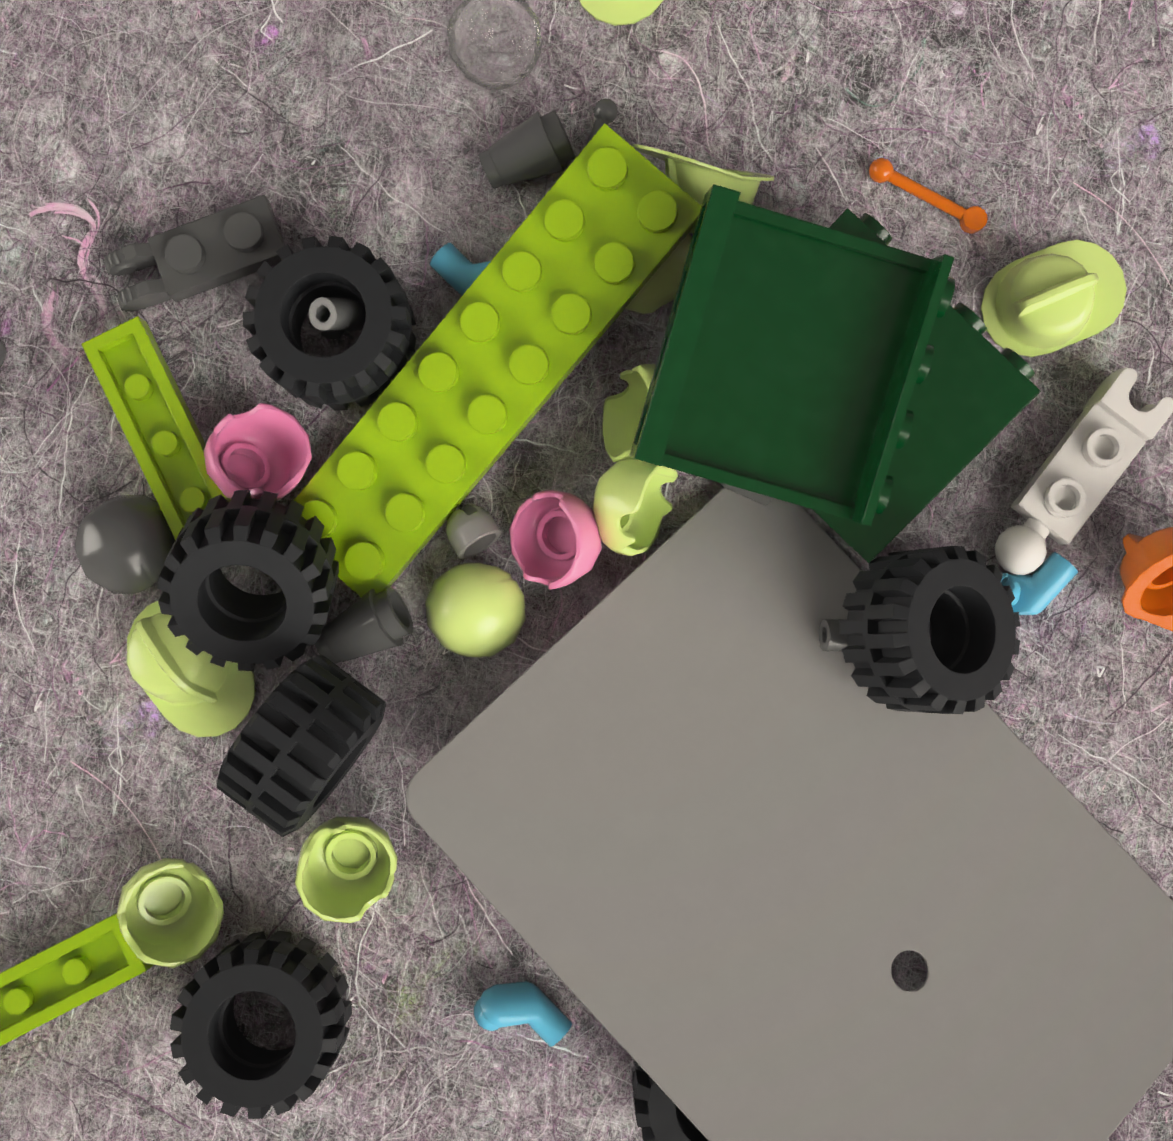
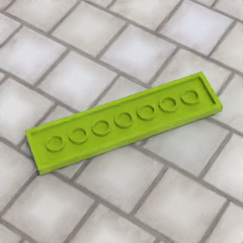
M605 123L294 499V501L304 506L302 517L308 520L316 516L324 525L321 538L332 537L336 547L333 560L339 562L338 577L360 597L371 589H374L377 594L392 586L445 523L450 514L456 510L696 225L701 205Z

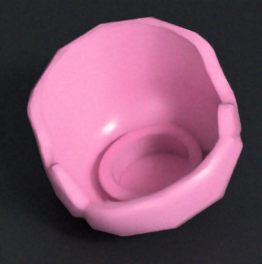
M260 403L244 413L236 415L229 413L214 427L213 433L209 435L203 451L207 474L222 493L230 499L235 491L249 490L252 499H260L263 491L278 494L276 500L278 501L298 485L312 459L309 435L296 417L272 404Z
M545 490L533 494L531 498H528L518 507L509 528L511 553L522 569L524 579L547 585L549 590L570 585L591 571L601 551V537L593 510L582 499L570 493Z

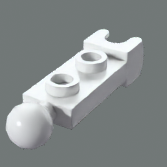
M1121 368L1110 374L1082 408L1084 411L1010 506L1027 521L1024 525L1009 527L999 535L994 548L996 560L1001 567L1016 575L1032 573L1043 564L1047 553L1045 544L1047 536L1059 545L1069 544L1145 445L1146 441L1154 438L1173 413V398L1165 397L1160 399L1157 404H1148L1137 410L1131 405L1129 400V392L1137 380V372L1132 368Z

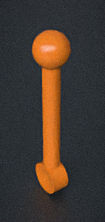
M878 158L870 164L869 175L874 182L884 183L888 181L959 219L960 227L964 232L974 234L986 225L988 220L987 214L981 207L972 206L966 209L893 170L892 163L886 158Z

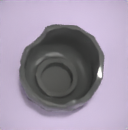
M119 495L104 501L84 516L77 531L75 552L86 578L113 594H136L152 587L155 582H158L164 562L176 540L157 501L146 495Z

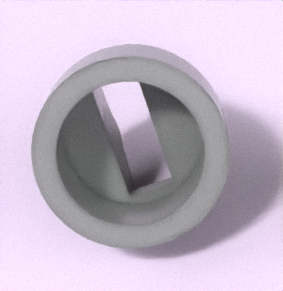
M473 504L465 506L463 511L457 509L452 512L446 524L448 541L459 559H467L483 552L493 545L502 534L492 515L484 508Z

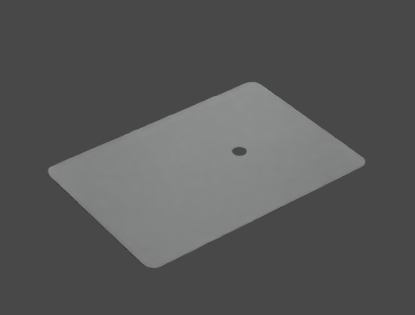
M723 488L411 778L406 791V804L412 818L708 1141H1107L1173 1059V901L986 702L984 708L975 712H964L963 714L904 712L887 709L886 704L875 703L867 697L868 687L857 686L851 676L855 666L853 663H845L842 651H823L819 643L820 624L823 619H847L848 610L842 606L846 593L856 592L852 581L861 569L800 505L772 498L768 505L765 506ZM911 950L917 952L923 957L927 965V978L924 984L914 991H905L899 988L892 978V963L895 957L903 951Z

